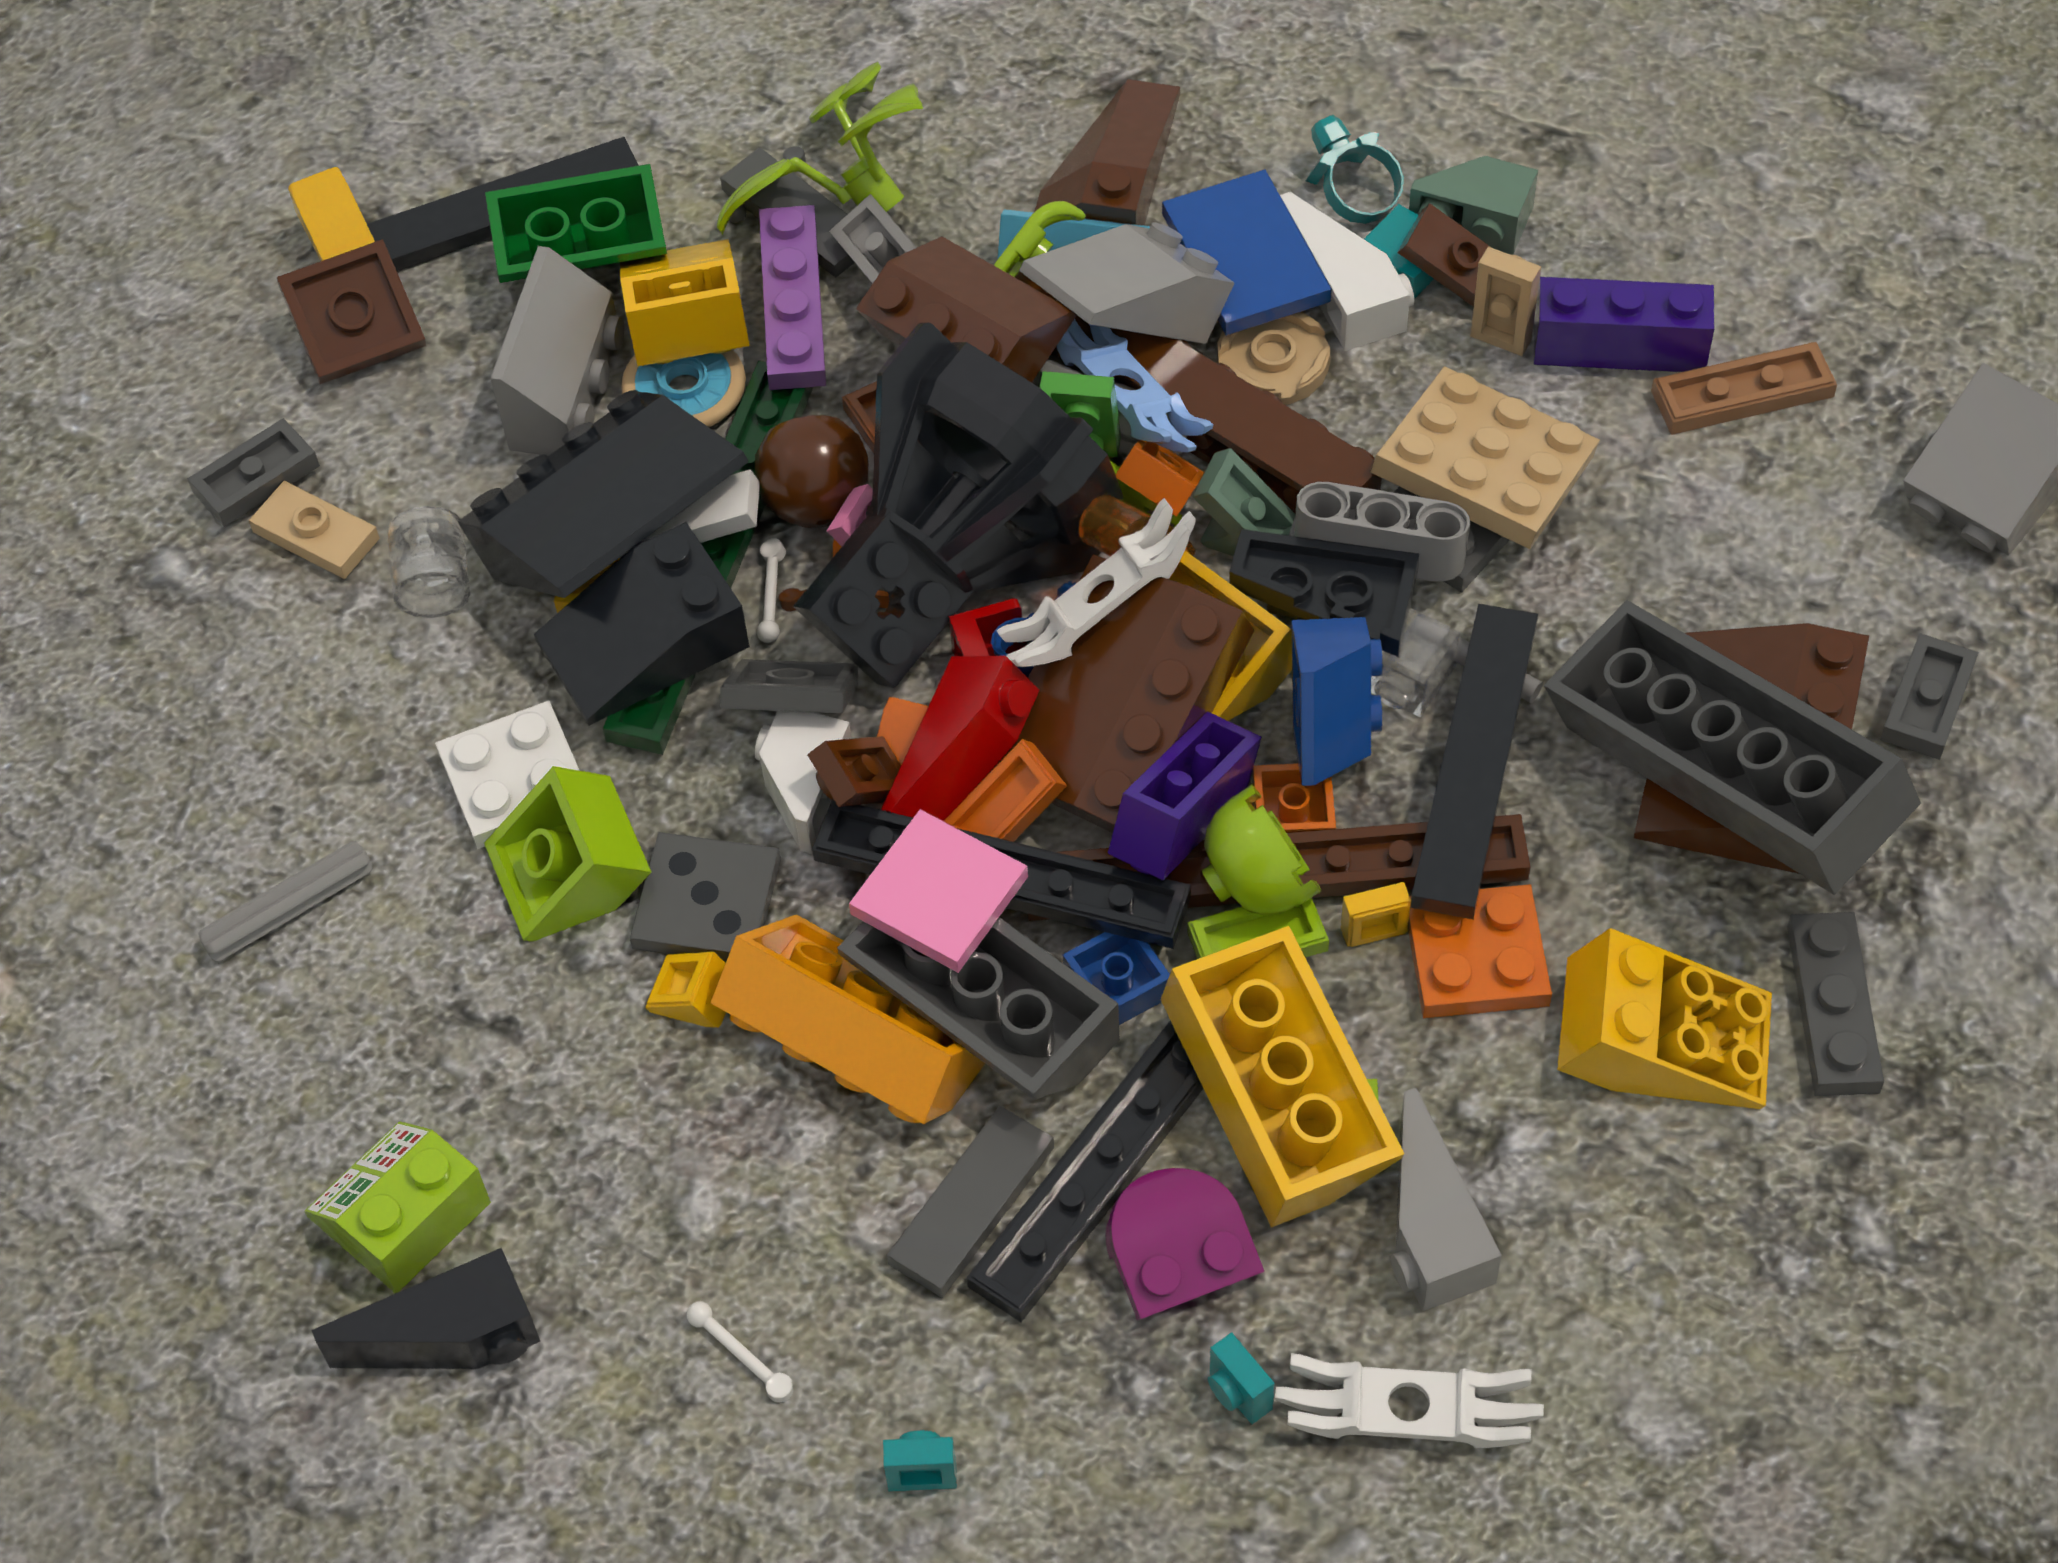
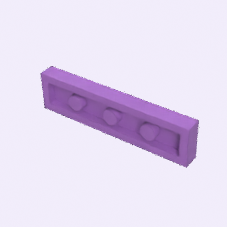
M815 206L759 209L769 390L826 386Z

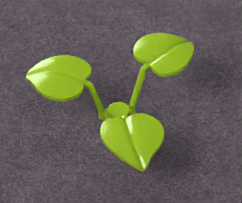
M879 62L873 63L857 73L848 83H844L836 88L815 108L809 116V120L813 124L829 111L834 110L845 131L838 143L842 147L850 140L859 157V160L840 174L846 181V184L841 187L797 157L790 160L782 159L750 177L732 193L718 216V230L723 235L732 213L740 205L776 179L793 172L803 173L835 194L842 205L852 199L856 206H858L871 194L886 212L904 198V195L876 159L867 135L874 124L907 111L923 109L916 85L912 83L889 94L854 124H852L846 112L848 98L856 93L872 92L882 66Z

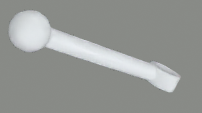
M776 538L765 541L760 548V553L767 563L763 622L758 625L756 632L758 638L764 643L774 642L780 634L779 626L775 623L778 562L785 557L786 549L781 541Z
M696 1301L689 1306L686 1314L688 1322L696 1328L704 1327L766 1384L767 1396L770 1400L782 1403L790 1399L793 1394V1385L788 1375L780 1372L773 1373L712 1317V1309L707 1303Z

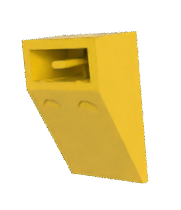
M729 239L667 250V254L620 262L623 300L637 367L655 363L666 364L677 359L709 353H725L731 349L750 346Z
M1609 928L1567 957L1557 1070L1615 1092L1762 1109L1766 1106L1772 992Z

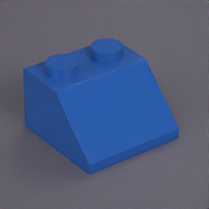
M1366 617L1291 620L1293 735L1302 786L1316 785L1370 756L1371 732L1382 731L1381 696L1371 695V676H1382V646L1380 639H1370Z

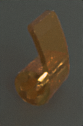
M1101 495L1095 498L1084 510L1079 523V535L1084 543L1108 556H1112L1121 548L1119 538L1142 530L1152 515L1125 500L1110 495ZM1169 525L1166 536L1174 529L1171 525ZM1188 540L1185 551L1194 557L1196 550Z

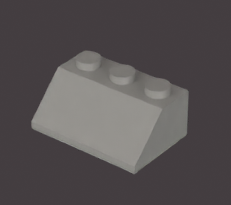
M538 246L490 378L509 450L547 456L564 445L562 438L570 430L583 423L592 422L594 424L595 412L593 405L597 393L604 394L609 381L608 361L612 350H619L624 335L623 317L616 314L612 292L549 247Z

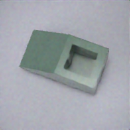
M1482 156L1414 180L1410 190L1409 210L1419 215L1421 210L1430 203L1490 247L1513 255L1534 207L1538 170L1489 156Z

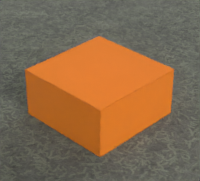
M1138 440L1117 471L1116 478L1157 505L1165 498L1173 509L1172 514L1177 517L1196 490L1205 472L1169 449L1156 443Z
M1298 763L1254 765L1252 785L1262 796L1254 802L1255 809L1263 805L1267 812L1272 810L1286 833L1336 829L1332 776L1316 785L1302 786Z

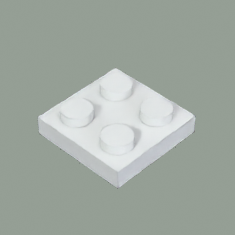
M549 700L435 742L439 757L477 850L485 847L484 842L552 766L579 770Z

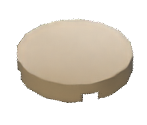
M1301 311L1227 336L1222 331L1217 343L1218 363H1223L1230 367L1238 377L1261 391L1266 390L1273 393L1284 405H1289L1309 397L1323 384L1330 368V346L1325 339V331L1319 322Z

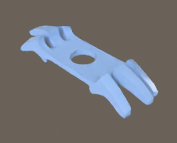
M1074 319L1056 346L1065 366H1074L1075 364L1085 375L1106 377L1123 375L1136 380L1141 386L1138 390H1126L1115 385L1117 408L1128 420L1131 427V436L1139 440L1156 443L1172 451H1195L1197 446L1182 435H1203L1213 429L1214 424L1206 419L1191 415L1178 392L1170 396L1128 352V340L1126 338L1115 335L1108 327L1089 324L1093 342Z

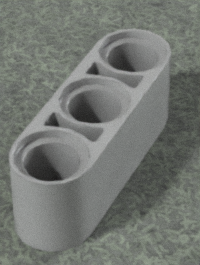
M1332 482L1308 484L1297 495L1295 537L1419 553L1417 579L1447 581L1461 574L1464 568L1470 517L1457 504Z

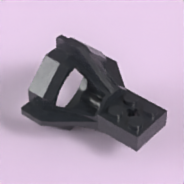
M919 323L877 373L873 497L871 505L867 507V517L793 607L876 684L895 688L949 622V616L954 615L972 593L1084 572L1092 555L1098 556L1126 521L1124 512L1117 507L1124 496L1108 454L1089 436L1093 428L1082 417H1070L1041 388L968 342H950L933 324ZM1009 522L1031 538L1021 542L1004 524ZM878 590L886 591L889 594V605L885 612L876 613L880 606L879 600L875 597Z

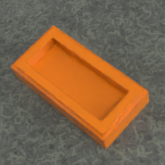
M1022 739L944 822L958 829L1014 842L1067 785L1035 744Z

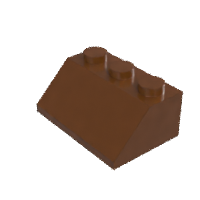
M943 236L889 260L856 308L882 336L899 346L919 323H931L950 342H968L1031 383L1077 316V314L1061 303Z

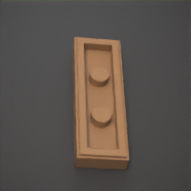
M1811 342L1653 379L1651 392L1670 434L1673 435L1833 398L1837 383L1817 342Z

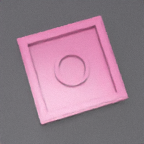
M920 809L850 901V913L852 916L959 973L1028 878L1027 865Z

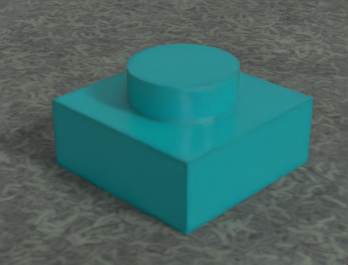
M1231 1332L1211 1346V1376L1208 1377V1383L1220 1403L1229 1411L1238 1408L1251 1425L1272 1411L1275 1383L1236 1336Z
M917 1430L904 1433L899 1439L883 1440L884 1471L888 1492L957 1488V1467L953 1437H940L939 1434L932 1431Z

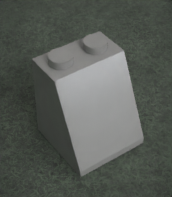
M1982 363L1903 480L1906 496L1911 500L1909 502L1910 508L1931 522L1939 523L1944 518L1962 529L1960 532L1962 538L1982 551L1990 553L1995 547L2010 555L2058 496V403Z

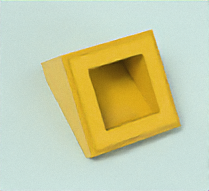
M715 952L666 955L645 1008L653 1014L703 1027L719 1028L726 1012L711 1004V1000L726 963Z

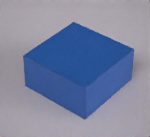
M1104 932L1062 954L1063 964L1118 1003L1119 1025L1161 1003L1160 999L1170 974L1147 942Z

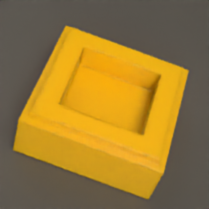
M1404 882L1343 897L1341 931L1347 947H1354L1406 934L1408 931L1411 899Z

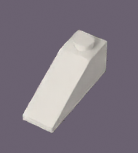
M1292 192L1281 194L1280 197L1332 289L1331 302L1320 305V308L1344 351L1407 332L1409 307L1414 305V293L1408 277L1404 273L1398 275L1388 255Z

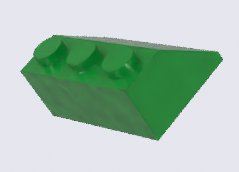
M650 164L485 192L500 283L526 279L538 246L551 248L579 269L667 254Z

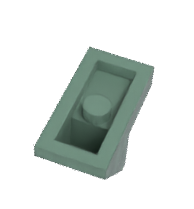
M1231 448L1214 453L1192 496L1212 516L1200 543L1207 548L1234 556L1241 529L1289 536L1296 515Z

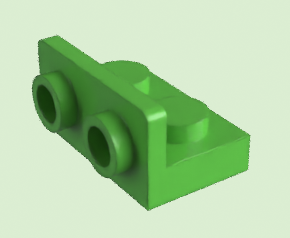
M1042 371L1040 388L1070 417H1082L1093 428L1089 436L1108 454V457H1118L1121 432L1114 377Z

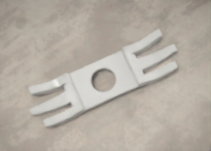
M1163 498L1142 530L1119 538L1121 548L1055 601L1049 596L1044 597L1032 617L1024 621L1002 626L996 630L1005 642L1032 641L1025 647L1008 654L1007 657L1017 667L1046 664L1072 656V644L1092 626L1153 579L1158 577L1169 579L1186 549L1196 518L1189 511L1166 536L1173 509ZM1108 580L1114 581L1113 589L1103 600L1097 603H1087L1089 594L1097 585Z
M1291 1353L1290 1370L1308 1379L1334 1388H1339L1343 1384V1389L1309 1390L1290 1387H1276L1275 1389L1276 1401L1306 1411H1288V1426L1334 1439H1339L1346 1435H1369L1464 1442L1472 1445L1475 1449L1503 1447L1530 1442L1531 1427L1497 1426L1525 1423L1541 1419L1544 1416V1404L1504 1403L1480 1399L1481 1397L1504 1394L1530 1386L1532 1369H1519L1501 1373H1484L1464 1368L1460 1369L1458 1373L1362 1367L1358 1361L1329 1363L1301 1354ZM1401 1387L1417 1388L1427 1397L1429 1409L1422 1418L1416 1421L1401 1420L1390 1410L1388 1400L1391 1394ZM1342 1413V1417H1337V1415Z

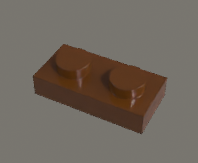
M883 736L828 740L807 754L817 770L816 780L819 787L828 798L836 802L838 807L885 802L901 767Z

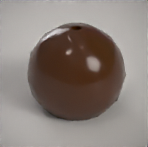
M810 415L782 422L768 431L755 454L754 475L760 482L759 492L764 504L779 518L805 528H821L830 526L855 487L869 484V460L860 436L846 423L837 417Z

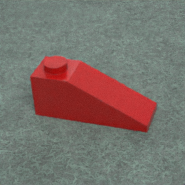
M951 656L881 810L914 818L921 809L944 822L1017 742L1040 690L1007 656Z

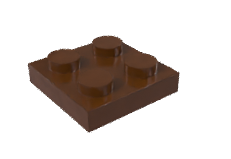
M383 239L277 277L280 291L320 384L426 346L424 334Z

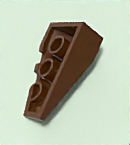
M1127 79L1041 189L1035 211L1050 202L1065 201L1081 209L1086 215L1085 219L1145 226L1179 101L1180 86Z

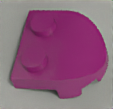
M1166 1168L1147 1173L1129 1184L1120 1193L1112 1208L1105 1233L1109 1259L1114 1258L1137 1321L1265 1272L1236 1199L1221 1182L1203 1172L1186 1168Z

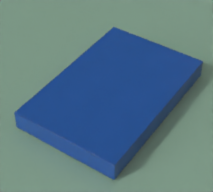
M1266 169L1162 202V215L1168 227L1174 229L1183 237L1180 244L1186 248L1197 249L1215 258L1218 261L1216 270L1235 283L1218 318V322L1226 336L1331 302L1332 289Z

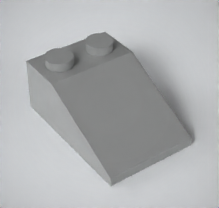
M1152 222L1150 228L1129 224L1121 225L1026 259L1019 270L1090 325L1203 344L1207 343L1235 284L1216 270L1218 261L1215 258L1197 249L1184 247L1180 244L1183 238L1180 233L1156 222Z

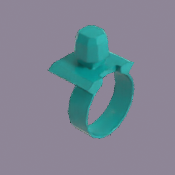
M1330 115L1316 122L1311 128L1312 140L1318 153L1323 155L1305 181L1317 185L1324 175L1323 190L1327 202L1339 216L1346 220L1362 224L1379 221L1397 204L1403 192L1404 176L1399 162L1390 151L1377 144L1380 133L1368 132L1349 142L1348 138L1351 134L1343 122L1336 116ZM1368 155L1380 161L1390 172L1394 183V198L1390 206L1384 210L1369 213L1357 211L1345 204L1336 193L1332 181L1334 164L1346 161L1362 163Z

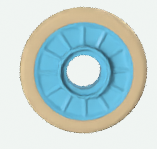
M733 349L725 353H709L677 359L666 364L655 363L637 367L634 355L623 373L621 388L622 394L631 390H637L639 392L664 395L703 424L711 427L726 418L736 408L744 393L746 376L744 366ZM680 375H691L698 379L697 384L687 390H675L669 386L671 380Z

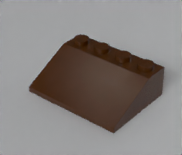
M1093 554L1080 580L1103 563L1106 558ZM1163 577L1153 579L1082 634L1072 644V656L1033 667L1028 679L1040 691L1017 742L1003 758L1022 739L1033 742L1067 785L1053 800L1052 804L1113 833L1123 792L1207 711L1213 712L1254 633L1252 625L1244 612L1232 605L1176 581ZM1108 580L1097 585L1089 594L1087 603H1097L1103 600L1113 589L1114 581Z
M1810 623L1685 633L1852 730L1869 635ZM1646 778L1634 839L1800 874Z

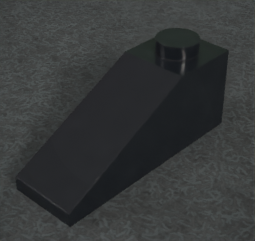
M502 1247L311 1330L329 1368L480 1369L491 1363L501 1365L514 1361L522 1356L529 1346L541 1342Z

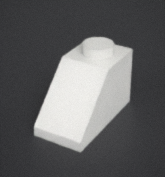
M777 711L772 724L763 725L759 732L755 745V759L761 762L765 787L800 851L812 854V848L832 800L819 787L816 780L817 770L807 754L824 741L852 739L850 722L814 712Z

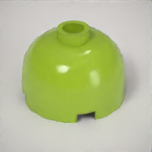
M1250 785L1222 805L1206 828L1204 847L1211 864L1201 871L1221 902L1232 896L1249 912L1260 915L1281 914L1303 904L1320 893L1321 888L1317 881L1310 880L1306 884L1302 882L1299 875L1309 871V867L1272 810L1267 812L1263 805L1257 809L1253 807L1252 803L1262 796L1253 785Z

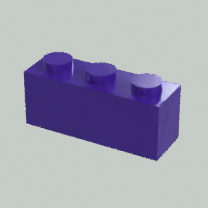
M1540 277L1534 320V365L1685 372L1707 367L1715 330L1714 285Z
M1207 711L1123 792L1108 854L1130 864L1141 873L1151 874L1164 880L1205 838L1206 828L1215 812L1230 798L1248 787L1262 737Z

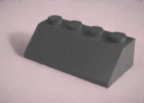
M1000 917L959 973L865 922H862L837 947L838 954L1033 1100L1078 1085L1120 1040L1118 1003Z

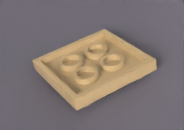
M1444 366L1376 454L1370 473L1420 497L1457 504L1467 512L1470 521L1531 549L1594 457L1600 439L1581 431L1571 423L1559 421L1542 413L1518 398L1509 397L1485 386L1467 374L1456 372Z

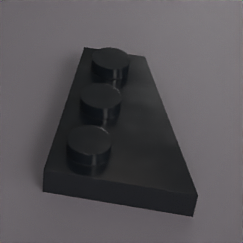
M1241 529L1229 571V583L1249 597L1306 620L1366 617L1370 639H1380L1382 651L1399 657L1418 574L1419 553Z

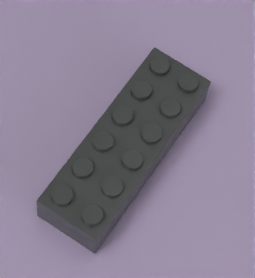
M1628 600L1543 685L1566 728L1833 895L1843 887L1921 804L1902 758Z

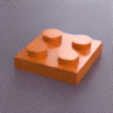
M1531 884L1480 889L1474 920L1410 908L1408 933L1423 1019L1550 1007L1552 991Z

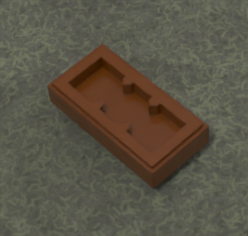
M1429 203L1419 213L1397 253L1474 307L1478 263L1486 249L1490 246Z

